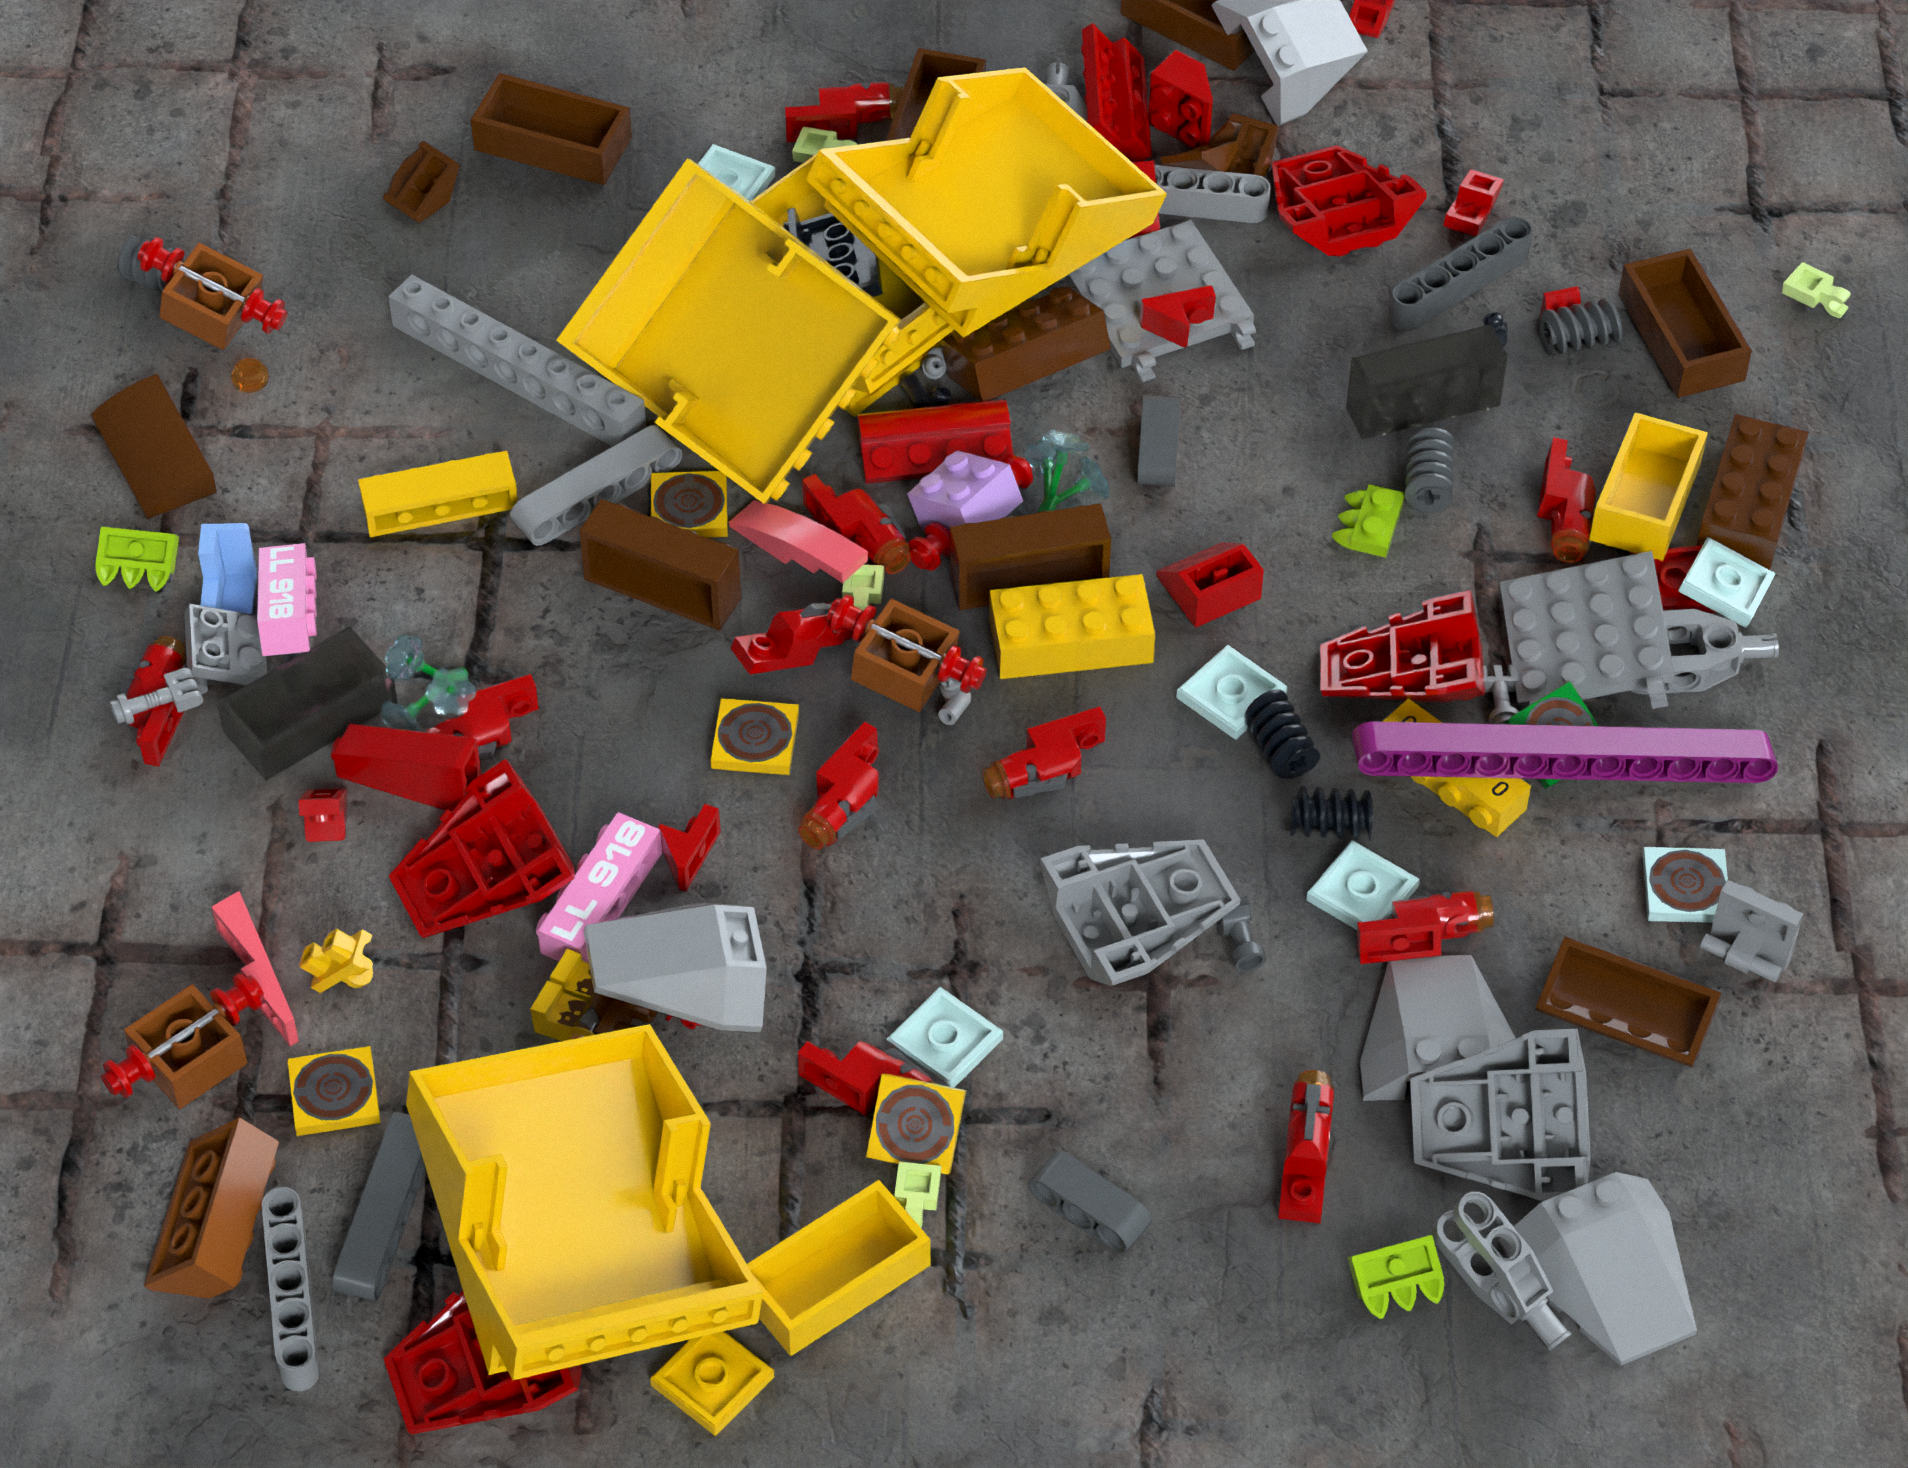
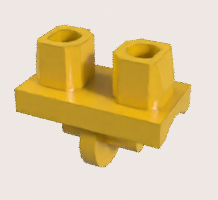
M336 928L328 933L322 947L314 942L306 946L303 950L299 967L314 975L310 988L322 993L341 981L353 988H361L370 983L373 978V963L371 959L365 957L362 953L365 944L371 941L372 935L362 929L349 936Z

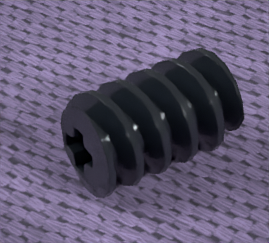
M1276 689L1265 692L1254 699L1245 712L1244 720L1251 729L1255 740H1257L1258 746L1264 752V757L1270 764L1274 774L1280 778H1294L1312 770L1320 760V753L1314 748V742L1311 737L1307 736L1308 732L1304 725H1300L1301 719L1298 714L1294 713L1295 708L1291 702L1287 701L1288 696L1285 691Z
M1300 786L1296 797H1292L1290 836H1294L1298 826L1302 825L1306 837H1310L1314 827L1318 826L1322 838H1326L1330 828L1334 827L1338 839H1342L1346 829L1350 828L1354 840H1358L1362 830L1366 829L1371 841L1374 804L1370 790H1364L1360 801H1357L1354 789H1348L1344 800H1341L1338 788H1332L1328 799H1325L1322 787H1316L1312 798H1309L1306 786Z

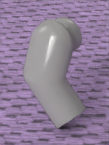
M942 346L931 348L923 361L922 370L928 378L938 379L947 370Z
M950 678L945 683L940 682V690L946 703L940 709L938 715L940 720L946 725H953L971 702L970 692L966 694L960 691V682Z

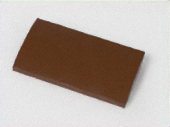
M158 374L144 378L121 390L91 413V418L146 519L217 493L213 472Z
M1564 936L1535 1011L1693 1068L1719 1006L1721 992Z

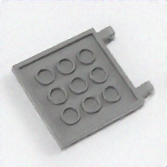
M1192 220L1123 241L1064 277L1073 290L1104 310L1111 353L1121 368L1132 365L1138 379L1142 383L1156 377L1151 369L1152 366L1156 365L1154 357L1185 347H1181L1141 328L1139 324L1141 299L1212 285L1216 294L1214 317L1199 324H1189L1188 346L1228 333L1232 334L1241 350L1255 346V342L1250 335L1256 333L1254 314Z
M1652 551L1500 582L1512 666L1518 671L1520 680L1515 683L1520 711L1571 681L1582 700L1647 687L1652 709L1668 706L1664 684L1675 682L1676 679Z

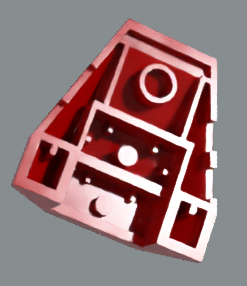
M1337 145L1271 162L1279 219L1294 234L1328 256H1344L1355 249L1377 247L1385 241L1396 239L1427 198L1426 190L1412 177L1405 174L1401 175L1400 178L1389 174V167L1381 164L1378 166V169L1367 165L1365 157Z
M1471 590L1429 599L1422 602L1423 609L1401 617V614L1398 612L1388 616L1389 623L1369 632L1366 626L1321 644L1320 691L1322 696L1403 701L1410 699L1411 701L1448 703L1457 700L1466 701L1476 696L1485 695L1483 649Z
M504 759L474 779L464 790L467 795L452 811L447 809L439 818L442 823L427 840L421 838L388 876L422 938L542 901L575 879L574 865L542 808L507 759Z
M463 1290L459 1294L454 1291L444 1300L447 1305L428 1323L423 1320L383 1358L407 1431L411 1435L539 1411L577 1391L582 1373V1366L577 1365L517 1380H512L508 1371L489 1375Z

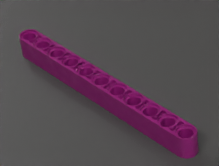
M1365 722L1358 725L1351 734L1358 768L1362 773L1372 776L1761 783L1770 780L1778 772V763L1767 733L1760 730Z

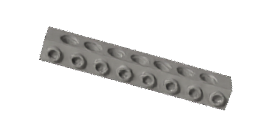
M411 274L388 296L393 327L613 447L646 428L643 399Z

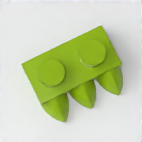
M1369 484L1367 490H1358L1345 495L1344 499L1355 509L1338 514L1340 521L1349 528L1332 533V538L1345 548L1386 558L1402 511L1405 492Z
M101 526L95 564L99 581L103 586H107L115 578L118 570L121 569L125 584L129 589H132L140 582L144 572L147 571L150 586L155 592L159 591L166 584L170 574H174L179 536L176 534Z
M1432 1235L1347 1257L1358 1299H1362L1367 1309L1379 1319H1383L1389 1303L1388 1292L1391 1293L1396 1303L1406 1311H1411L1414 1306L1417 1293L1416 1284H1418L1425 1297L1435 1304L1439 1303L1443 1295L1444 1276Z

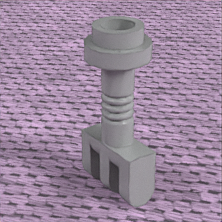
M1483 665L1485 692H1493L1495 709L1489 715V723L1504 724V721L1518 713L1516 708L1510 706L1508 692H1516L1515 683L1520 681L1518 671L1512 665H1508V676H1503L1502 666L1493 665L1492 676H1487L1486 665Z
M182 668L164 674L167 687L156 690V692L153 691L152 693L127 700L124 693L116 695L117 700L111 701L110 705L117 724L123 722L126 725L134 723V714L170 702H174L178 713L201 705L203 697L198 691L196 681L193 680L194 676L189 668Z

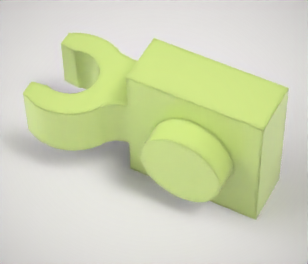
M803 127L792 150L793 161L804 163L818 153L820 149L857 145V143L850 140H837V132Z
M1803 262L1786 279L1782 289V294L1812 308L1819 302L1822 303L1825 310L1837 318H1841L1848 310V306L1844 302L1850 297L1851 293L1842 287L1833 286V276Z
M861 566L843 583L842 598L846 594L853 596L854 606L862 610L869 604H881L884 566Z
M899 1162L894 1197L922 1229L923 1210L936 1211L941 1166Z

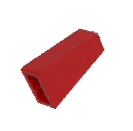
M349 724L342 738L338 737L335 740L331 750V759L334 760L338 778L445 811L447 809L452 811L467 795L464 791L474 779L482 775L477 739L470 737Z

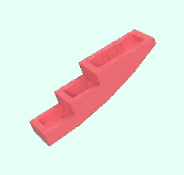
M753 500L729 521L730 528L784 564H787L792 559L813 574L822 569L841 583H844L868 561V551L805 516L779 506Z

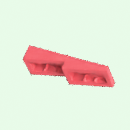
M238 891L211 907L216 929L245 964V967L241 968L242 974L245 977L253 976L261 986L264 996L260 998L262 1002L260 1010L288 1045L292 1046L299 1041L294 1017L241 893Z

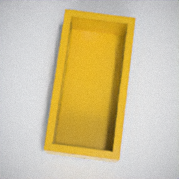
M1635 412L1597 502L1589 540L1636 554L1652 551L1654 559L1663 561L1700 469L1708 432Z
M1143 574L990 590L989 621L1000 679L1154 662L1155 630Z
M877 1180L747 1263L763 1290L759 1319L791 1357L931 1266L930 1238L882 1182Z

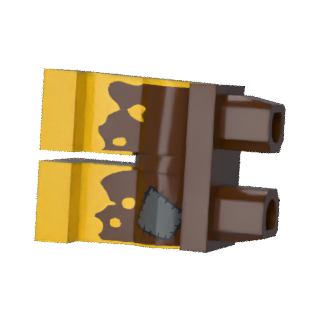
M566 949L550 975L551 982L547 980L530 1008L534 1032L560 1041L571 1040L572 1034H580L587 1037L636 1027L630 1025L633 1018L646 1023H652L658 1013L655 1010L595 993L589 963L582 961L580 953L570 949Z

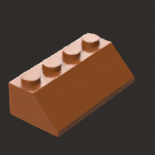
M240 1117L189 1141L144 1287L152 1291L210 1299L232 1290L238 1285L243 1275L242 1264L246 1250L254 1238L253 1227L257 1214L262 1208L267 1180L276 1165L274 1157L279 1141Z

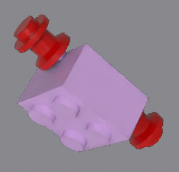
M958 450L947 456L941 465L929 475L923 477L920 483L907 493L920 528L925 533V538L914 537L908 543L909 557L912 563L920 569L934 571L940 566V555L950 556L951 526L996 520L1006 517L1023 502L1019 488L1026 489L1033 483L1032 467L1029 462L1023 457L1007 455L999 462Z

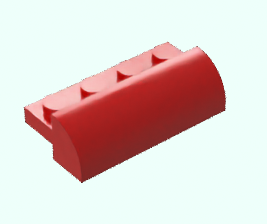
M1092 23L1082 29L1083 45H1081V53L1084 58L1082 75L1086 87L1084 101L1087 106L1088 115L1086 122L1131 162H1141L1152 156L1144 57L1125 37L1112 43Z
M999 399L856 414V426L865 484L923 478L933 472L945 461L947 456L957 450L999 462L1007 455H1014L1010 433L1011 421L1006 400Z

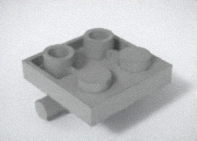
M194 604L188 605L184 612L187 668L191 670L194 676L193 680L196 681L198 691L201 694L208 691L207 679L263 688L268 680L266 656H262L257 623L258 615Z
M1727 880L1720 892L1711 933L1704 936L1700 948L1725 959L1724 964L1745 974L1751 971L1776 983L1781 971L1784 972L1791 961L1803 913L1794 910L1785 903H1778L1756 893L1748 886L1739 885Z

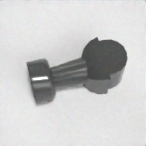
M1244 896L1240 897V905L1218 920L1216 924L1221 937L1231 935L1236 946L1232 952V959L1236 970L1250 972L1260 968L1267 958L1262 945L1252 941L1249 930L1252 908L1248 897Z

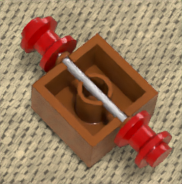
M155 237L151 242L145 241L140 248L137 259L141 261L140 269L144 272H149L152 268L161 271V280L168 283L162 291L159 318L222 350H225L244 322L249 323L253 319L261 322L262 331L270 334L274 329L279 331L288 315V311L284 310L285 301L277 299L275 302L270 303L264 300V291L261 290L263 275L199 242L184 263V250L176 248L170 252L164 249L163 240L159 237Z
M848 594L842 599L836 598L832 603L827 615V619L831 621L830 629L838 632L845 627L853 631V640L860 643L854 652L852 681L919 713L940 682L945 683L950 678L960 682V691L966 694L972 688L978 690L987 673V669L982 667L984 659L976 656L970 661L961 657V648L957 646L959 630L894 599L889 600L876 620H874L876 607L868 605L863 610L854 606V597Z
M237 973L232 977L233 987L225 992L219 988L210 991L214 1005L191 984L125 1028L124 1033L128 1047L125 1049L127 1058L118 1064L112 1060H107L103 1063L105 1073L101 1075V1079L106 1088L114 1096L120 1093L124 1098H128L133 1095L132 1084L140 1079L148 1083L153 1081L180 1110L248 1063L242 1037L232 1026L240 1022L239 1012L249 1007L257 1011L262 1007L260 998L264 996V992L259 983L251 975L245 977L243 974Z

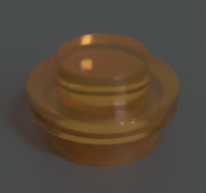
M245 358L236 363L231 379L233 386L237 390L252 393L261 390L267 385L269 374L267 368L259 360Z

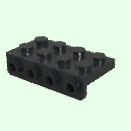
M795 207L787 209L788 221L783 222V226L787 231L873 298L883 294L879 258L833 214L828 213L800 221Z

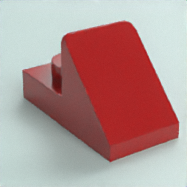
M1212 285L1141 299L1139 324L1141 328L1181 347H1187L1190 330L1189 324H1199L1214 317L1216 302Z
M347 788L307 789L298 800L299 816H304L306 841H342L345 839Z
M708 804L703 805L697 817L692 816L685 832L663 824L658 825L661 833L664 858L679 890L687 892L721 833L719 808Z

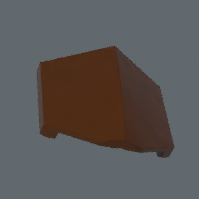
M1233 113L1228 118V121L1212 136L1210 144L1238 141L1239 148L1226 172L1252 174L1265 178L1271 168L1279 127Z
M425 141L419 143V148L402 162L392 177L388 192H385L383 195V200L417 223H421L450 202L460 167L456 161Z
M1238 141L1196 146L1186 152L1161 157V163L1163 166L1226 172L1239 148Z

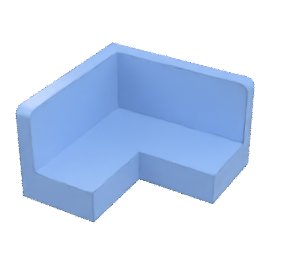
M201 524L198 556L203 575L200 606L253 614L258 572L248 524Z

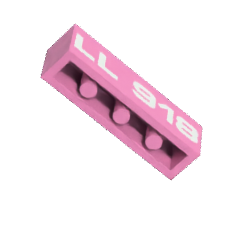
M305 543L259 548L257 623L262 656L309 652L310 636H317L315 619L317 617L315 600L317 598L315 582L317 580L316 564L314 557L307 558Z
M619 812L609 825L605 824L601 828L596 845L590 854L586 853L580 859L575 879L561 887L557 895L556 904L550 913L542 915L537 924L536 935L539 938L540 954L560 961L566 949H570L580 953L582 961L589 963L584 937L585 925L619 919L662 854L660 829Z

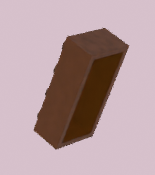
M1121 0V15L1233 71L1255 51L1244 29L1227 35L1211 6L1218 0Z
M918 48L886 141L911 137L938 77L986 72V59Z
M502 73L498 74L471 118L475 151L601 185L606 184L632 139L630 107Z
M1691 248L1624 264L1618 295L1677 398L1746 380L1752 350Z
M1069 286L1055 288L1048 295L1036 300L1024 301L1017 308L1005 312L964 338L955 330L953 334L941 339L949 378L979 401H989L1111 349L1104 310Z
M1739 414L1734 415L1702 519L1697 546L1703 545L1707 537L1768 570L1771 569L1802 463L1809 434L1808 431Z
M604 499L599 501L579 530L584 580L719 631H721L741 600L739 550L727 543L711 540L698 535L692 530L676 527L663 522L657 517H649L630 510L622 504H614Z
M1101 503L1079 505L1073 508L1054 511H1041L1022 516L1003 517L977 523H965L950 527V578L959 611L989 606L990 590L1109 578L1111 535Z

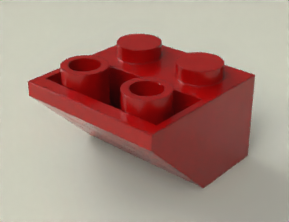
M1175 50L1151 72L1149 124L1189 147L1209 145L1213 98L1205 64Z
M1221 542L1156 571V577L1195 628L1260 600L1262 596L1264 569L1244 543Z

